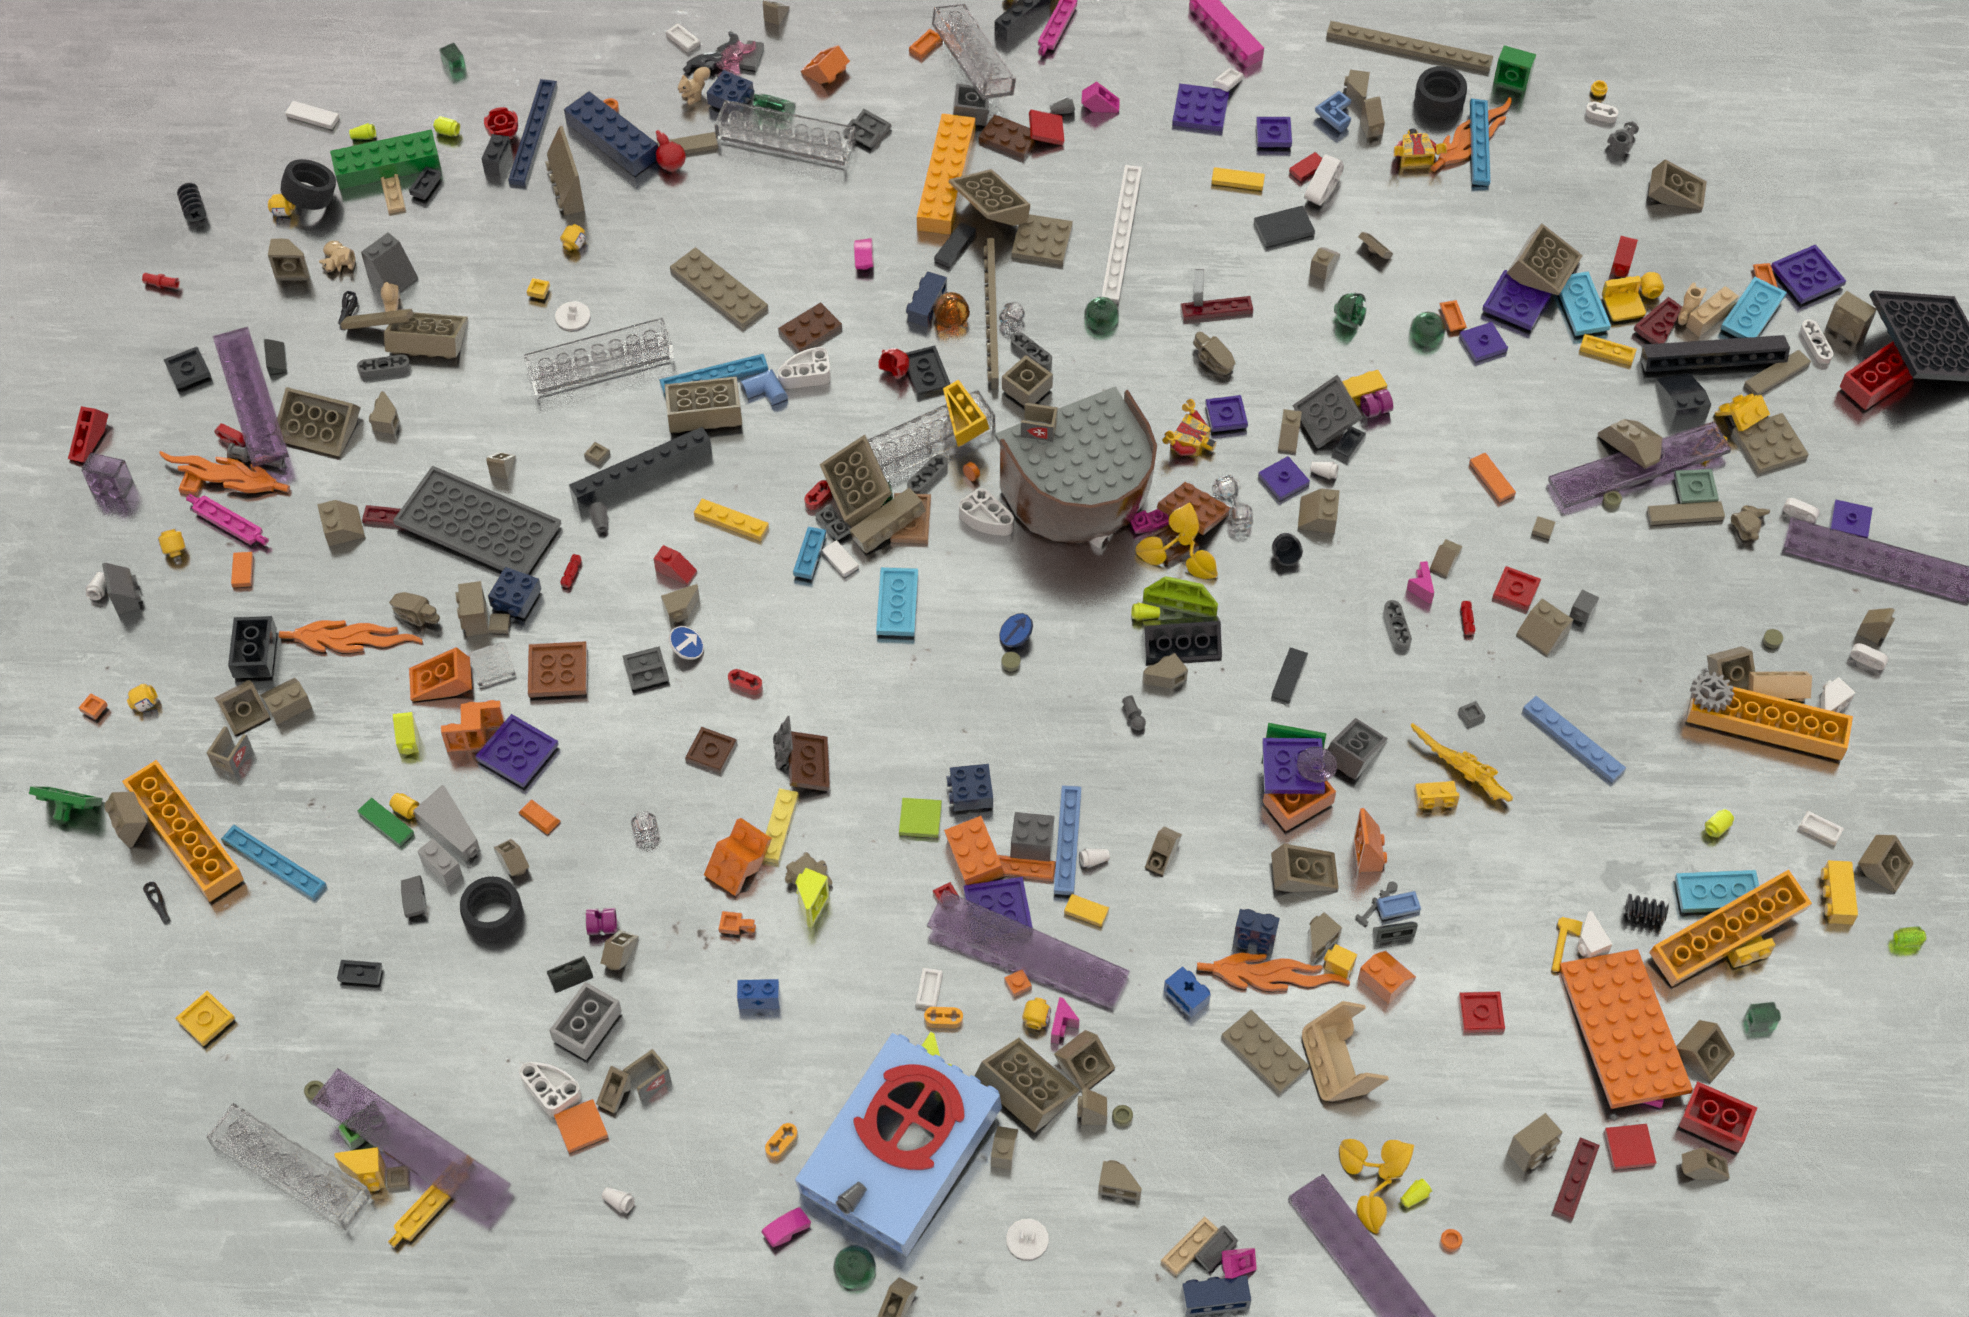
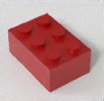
M1697 1081L1678 1127L1739 1153L1758 1107Z

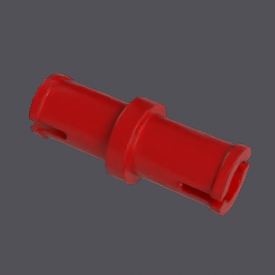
M145 272L142 276L144 284L156 285L158 288L178 289L180 285L179 278L167 277L164 274L155 275Z

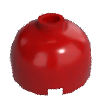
M500 107L489 111V115L484 117V127L490 137L492 134L509 136V140L515 137L519 121L514 111L511 112L508 111V108Z

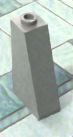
M441 785L413 812L416 820L466 862L477 854L480 847L477 838L447 789Z

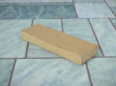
M394 174L395 177L387 179L381 177L389 214L406 210L398 174Z
M1204 1216L1161 1259V1264L1177 1277L1195 1259L1194 1255L1218 1228Z

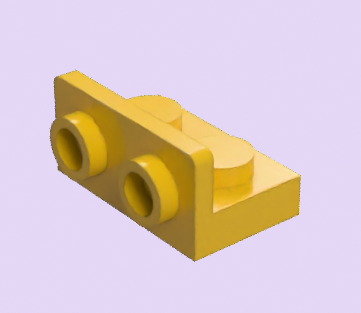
M1454 781L1415 784L1418 808L1432 809L1441 806L1449 808L1458 805L1460 795L1459 792H1456Z

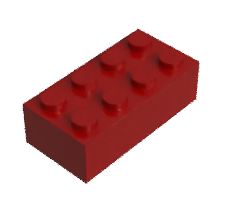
M1892 341L1845 373L1840 388L1866 410L1913 377L1902 360L1894 341Z

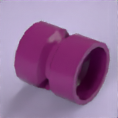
M1387 389L1376 391L1375 394L1369 393L1360 398L1361 408L1366 418L1378 416L1379 412L1385 414L1393 411V400Z
M598 908L586 909L587 935H599L602 931L604 934H616V908H604L602 911H599Z

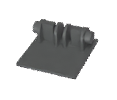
M787 716L785 721L781 723L779 730L773 736V744L776 746L774 758L777 761L778 769L783 764L789 767V755L793 750L790 716Z

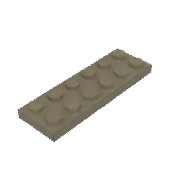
M696 247L670 266V271L742 329L768 309V304Z

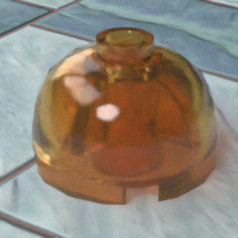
M946 292L937 298L934 304V315L938 324L942 327L952 328L950 325L958 324L959 327L970 316L969 305L961 294Z

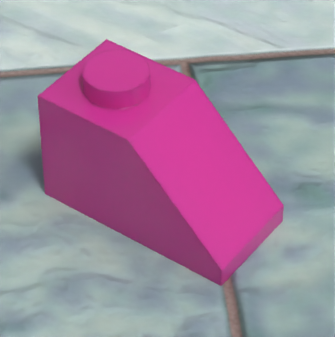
M1096 81L1082 90L1081 103L1092 112L1117 113L1119 112L1120 99Z

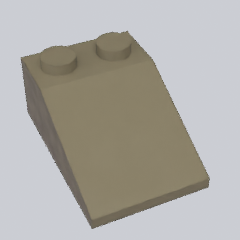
M1665 159L1652 169L1648 196L1662 204L1702 210L1707 181Z
M1284 843L1271 853L1275 890L1312 892L1335 891L1339 889L1334 852Z

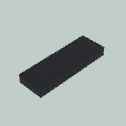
M961 222L934 256V261L950 267L975 235L976 229Z
M1289 648L1272 691V697L1290 702L1306 662L1307 652Z

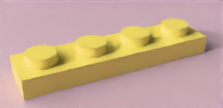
M779 788L766 830V834L772 840L763 861L779 864L799 797L798 792Z

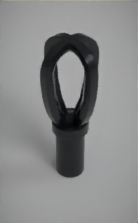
M346 291L343 294L342 310L338 321L340 326L357 304L358 299L354 291ZM352 295L353 297L351 299V302L346 309L348 299Z
M155 882L146 883L143 886L145 895L157 910L161 920H168L169 915L164 907L159 887ZM149 887L155 888L158 902H155L148 892Z

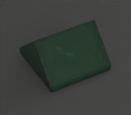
M754 94L753 96L755 114L782 122L788 120L796 102L768 94Z

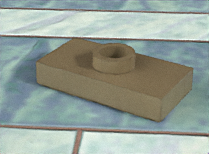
M1361 232L1358 236L1369 246L1368 249L1372 253H1378L1382 258L1391 259L1393 253L1370 233Z

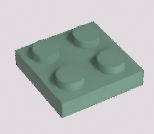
M1712 469L1675 471L1674 478L1680 504L1716 502L1719 500Z

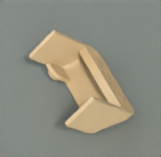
M1342 1001L1303 1028L1302 1039L1319 1094L1325 1101H1337L1365 1095L1389 1080L1388 1076L1366 1072L1356 1076L1345 1040L1354 1031L1352 1018L1365 1010V1005Z

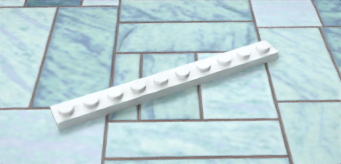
M1125 165L1101 302L1119 304L1142 167Z

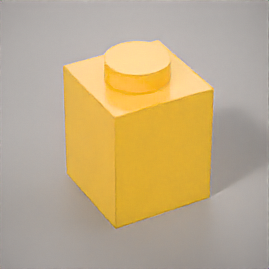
M1335 944L1332 950L1328 949L1324 957V961H1326L1325 969L1347 979L1356 963L1358 954Z

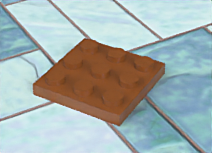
M1184 482L1164 497L1157 505V509L1170 516L1176 509L1191 503L1199 521L1198 532L1202 535L1228 516L1232 509L1224 502L1218 501L1208 493L1197 489L1194 485Z
M586 641L529 644L528 697L587 694Z

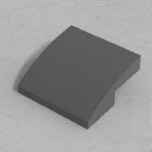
M863 108L856 119L852 118L843 130V133L872 148L886 135L892 125Z
M660 646L622 656L632 690L669 681Z

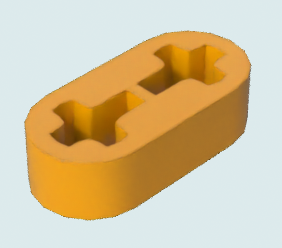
M930 1007L924 1013V1021L931 1028L955 1029L962 1025L963 1013L955 1007ZM932 1014H936L935 1021L931 1020ZM952 1015H956V1021H952Z
M783 1124L767 1141L765 1152L769 1159L779 1160L796 1142L798 1131L794 1124ZM790 1130H791V1131H792V1136H789V1135H788V1136H786V1138L784 1139V1137H785L784 1132H785V1131H786V1132H790ZM778 1146L779 1152L774 1151L771 1153V1147L776 1148Z

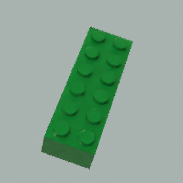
M432 129L330 151L339 190L381 181V177L387 179L395 177L394 174H398V177L420 173L426 166L433 169L441 168Z

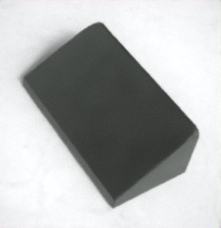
M264 339L268 373L287 372L284 342Z
M1411 921L1373 927L1376 941L1413 936L1416 934L1418 924Z
M585 956L546 971L555 992L593 978L590 965Z

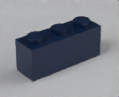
M927 271L926 275L920 279L919 288L914 291L912 302L908 303L906 307L909 322L926 327L929 326L947 290V277Z
M1247 1275L1221 1279L1219 1277H1210L1205 1281L1192 1279L1182 1283L1181 1293L1185 1316L1250 1308L1252 1300Z

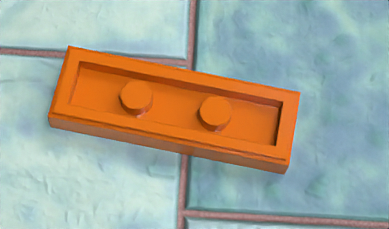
M1486 453L1470 459L1469 464L1499 503L1515 496L1516 491Z
M998 855L1004 875L1007 877H1023L1025 879L1054 882L1056 861L1018 859Z

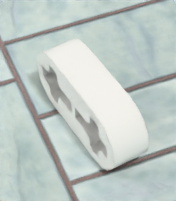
M1590 102L1587 104L1585 114L1591 119L1614 123L1617 120L1619 111L1610 105Z
M1788 498L1783 506V511L1786 514L1807 523H1815L1820 515L1816 507L1795 498Z
M1855 644L1850 652L1854 660L1876 670H1883L1889 660L1884 653L1864 644Z

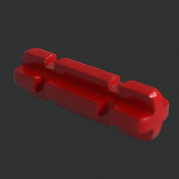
M573 554L571 556V562L568 563L563 574L565 576H562L560 580L562 587L569 588L571 586V580L574 579L579 568L577 566L582 561L580 555Z
M1462 601L1461 611L1463 612L1464 632L1467 636L1474 635L1476 630L1473 610L1471 609L1472 603L1471 601Z

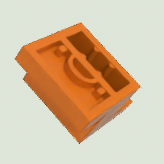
M488 700L486 702L461 704V724L450 723L448 725H441V734L447 752L482 749L486 744V729L500 728L505 722L501 702Z
M737 819L730 836L716 843L704 876L734 896L738 895L745 878L759 871L772 838L744 819Z

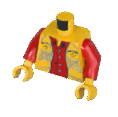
M1412 128L1408 130L1407 134L1403 135L1402 141H1399L1394 147L1393 156H1401V167L1433 165L1435 154L1447 153V147L1445 143L1436 144L1429 139L1428 134H1418L1417 129Z
M1188 399L1186 401L1187 404L1182 405V410L1185 412L1189 411V414L1185 415L1175 432L1169 430L1164 433L1165 437L1162 439V442L1164 444L1170 443V449L1176 451L1180 456H1199L1203 448L1213 452L1217 442L1209 439L1210 428L1198 411L1193 409L1195 408L1194 400Z

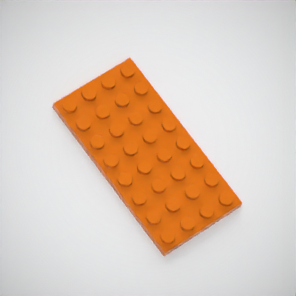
M1638 949L1560 963V973L1611 1109L1692 1094V1085Z

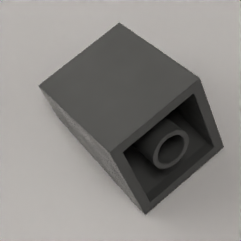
M389 232L361 251L368 279L380 289L385 282H388L389 284L397 285L400 292L418 279L400 241Z

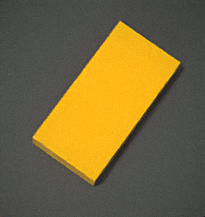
M1071 894L1064 909V914L1102 927L1109 912V907Z

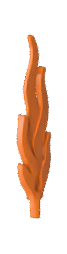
M1510 97L1503 106L1488 110V122L1508 110L1511 104ZM1505 116L1497 118L1489 127V138L1492 137L1499 124L1506 120ZM1470 119L1457 127L1451 144L1449 135L1444 139L1443 143L1446 144L1447 153L1440 154L1438 160L1431 166L1432 171L1435 172L1442 165L1459 163L1471 157V147L1464 150L1471 146L1470 128L1466 129L1470 126Z
M162 451L159 452L160 456L168 462L195 465L205 470L203 471L189 465L178 466V471L188 472L204 481L224 482V488L244 493L273 491L274 489L288 493L290 490V485L278 483L264 469L254 464H251L250 470L242 462L231 458L215 457L216 462L219 463L216 464L200 456H171Z
M321 620L295 629V631H279V638L294 639L295 642H299L309 649L318 652H326L324 646L341 653L364 651L363 646L353 644H368L384 648L404 641L423 643L421 638L412 634H399L387 637L369 634L390 635L398 632L397 627L387 628L371 623H357L346 626L345 620Z
M1237 953L1214 961L1213 964L1197 962V970L1213 972V975L1241 989H1247V983L1263 991L1288 990V985L1271 984L1273 982H1289L1307 988L1316 987L1328 982L1350 985L1349 980L1332 973L1315 976L1295 973L1292 970L1315 973L1322 970V965L1312 966L1293 959L1280 958L1260 964H1247L1264 961L1266 959L1265 954Z

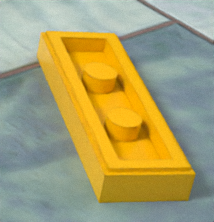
M1214 167L1211 184L1263 191L1265 174Z
M1584 334L1579 349L1581 352L1632 366L1637 350L1636 348Z

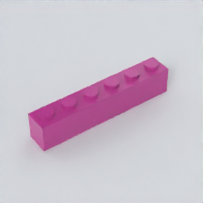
M1190 0V9L1199 16L1201 21L1205 22L1209 29L1218 36L1219 40L1228 47L1230 52L1234 53L1241 63L1249 67L1263 60L1264 47L1220 0Z

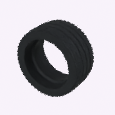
M1436 66L1428 68L1421 73L1416 84L1415 103L1417 108L1423 114L1432 118L1446 119L1457 115L1465 103L1467 94L1466 79L1459 71L1450 67ZM1442 87L1452 91L1455 96L1439 98L1428 93L1427 89Z
M308 159L293 160L284 170L280 191L283 197L295 206L308 210H319L326 208L330 204L336 187V177L329 168L319 162Z
M488 876L477 879L468 885L460 900V914L463 923L470 934L484 941L502 940L514 933L521 923L523 907L519 893L513 884L504 878ZM496 895L504 897L511 902L509 911L504 917L496 921H478L472 916L475 905L486 897Z

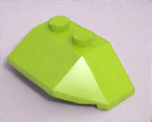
M1164 576L1146 587L1143 591L1142 602L1210 617L1217 616L1218 603L1201 583Z

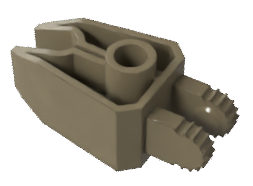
M1201 331L1195 334L1193 345L1199 351V359L1216 373L1223 375L1230 373L1236 363L1228 348L1216 336L1209 338Z
M402 592L395 594L389 602L392 610L400 618L412 624L422 626L424 622L436 624L440 620L436 608L429 605V600L423 596Z

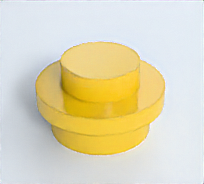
M1597 80L1591 85V92L1596 96H1604L1608 91L1607 84L1602 80Z

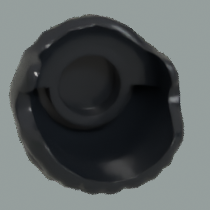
M1282 533L1272 543V554L1280 564L1289 566L1301 559L1303 548L1299 539L1294 535Z

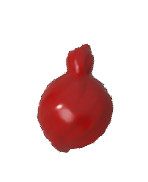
M657 130L656 138L660 145L656 151V160L660 167L674 173L685 163L686 153L680 144L669 141L665 133Z
M883 349L878 361V367L880 370L892 372L896 379H900L906 375L910 360L907 354L900 349Z

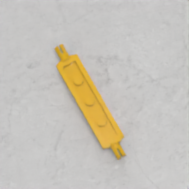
M467 1156L460 1165L453 1162L395 1223L394 1229L396 1234L388 1243L395 1248L402 1239L411 1241L469 1179L466 1170L475 1161L470 1156Z

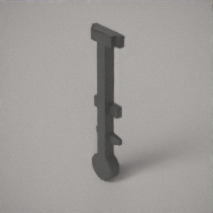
M1389 882L1386 891L1380 890L1382 895L1379 898L1389 897L1390 892L1397 890V883ZM1376 897L1372 899L1375 903L1363 916L1359 914L1355 916L1363 925L1369 923L1366 919L1378 907Z

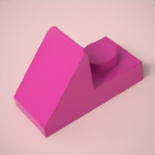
M1424 561L1420 562L1419 568L1416 570V578L1408 580L1407 590L1427 603H1432L1435 592L1428 562Z
M1059 997L1051 1032V1043L1059 1044L1060 1037L1065 1036L1066 1026L1079 1029V1018L1062 997Z
M1255 1248L1222 1251V1265L1225 1278H1235L1257 1270Z

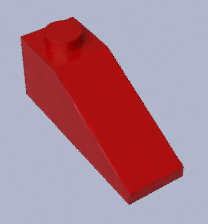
M81 406L68 456L69 460L86 462L105 431L108 413Z

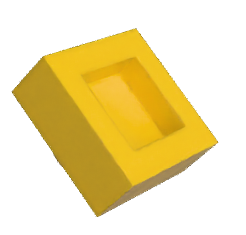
M532 278L527 289V296L544 299L550 287L549 281Z

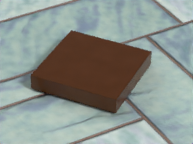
M1169 524L1147 537L1160 538L1164 547L1179 536L1180 533L1175 532ZM1193 540L1195 542L1193 552L1199 549V545ZM1177 541L1167 550H1164L1167 555L1164 562L1167 566L1189 555L1190 545H1182Z
M701 727L685 757V761L721 774L737 744V739Z

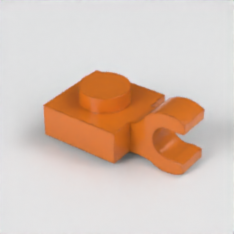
M722 911L718 930L719 933L736 935L740 934V929L748 933H755L756 925L753 919H743L742 913Z

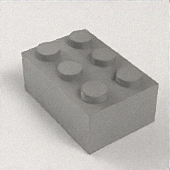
M585 982L550 1028L552 1041L587 1060L622 1012L619 1000Z

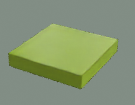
M902 798L899 835L939 838L942 800Z

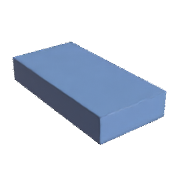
M1415 891L1379 898L1376 901L1382 920L1421 911Z

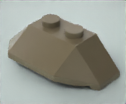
M1623 419L1598 432L1597 436L1645 469L1660 462L1662 437L1639 421Z

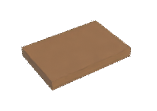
M894 493V498L901 493ZM916 494L922 500L925 512L907 524L906 527L893 534L891 542L928 544L931 494Z

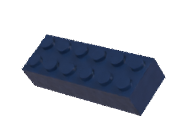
M590 91L564 109L566 123L632 175L636 176L656 161L658 143Z

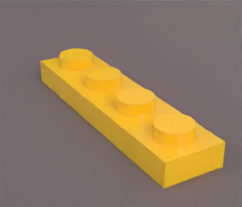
M703 498L694 511V517L759 541L762 540L769 528L768 522Z

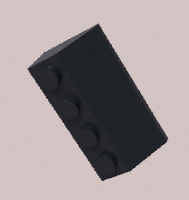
M1218 616L1142 621L1146 663L1160 662L1163 657L1174 653L1181 661L1222 658L1221 621Z

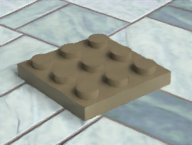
M1029 214L1028 222L1018 226L1012 249V257L1063 265L1073 221Z
M1783 413L1764 418L1744 431H1738L1737 427L1733 429V434L1758 474L1808 458L1807 450Z

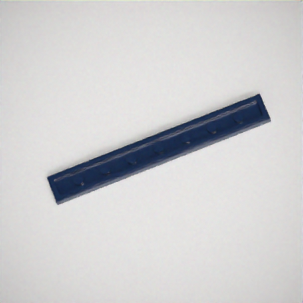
M540 79L508 179L509 184L526 186L557 88V81Z

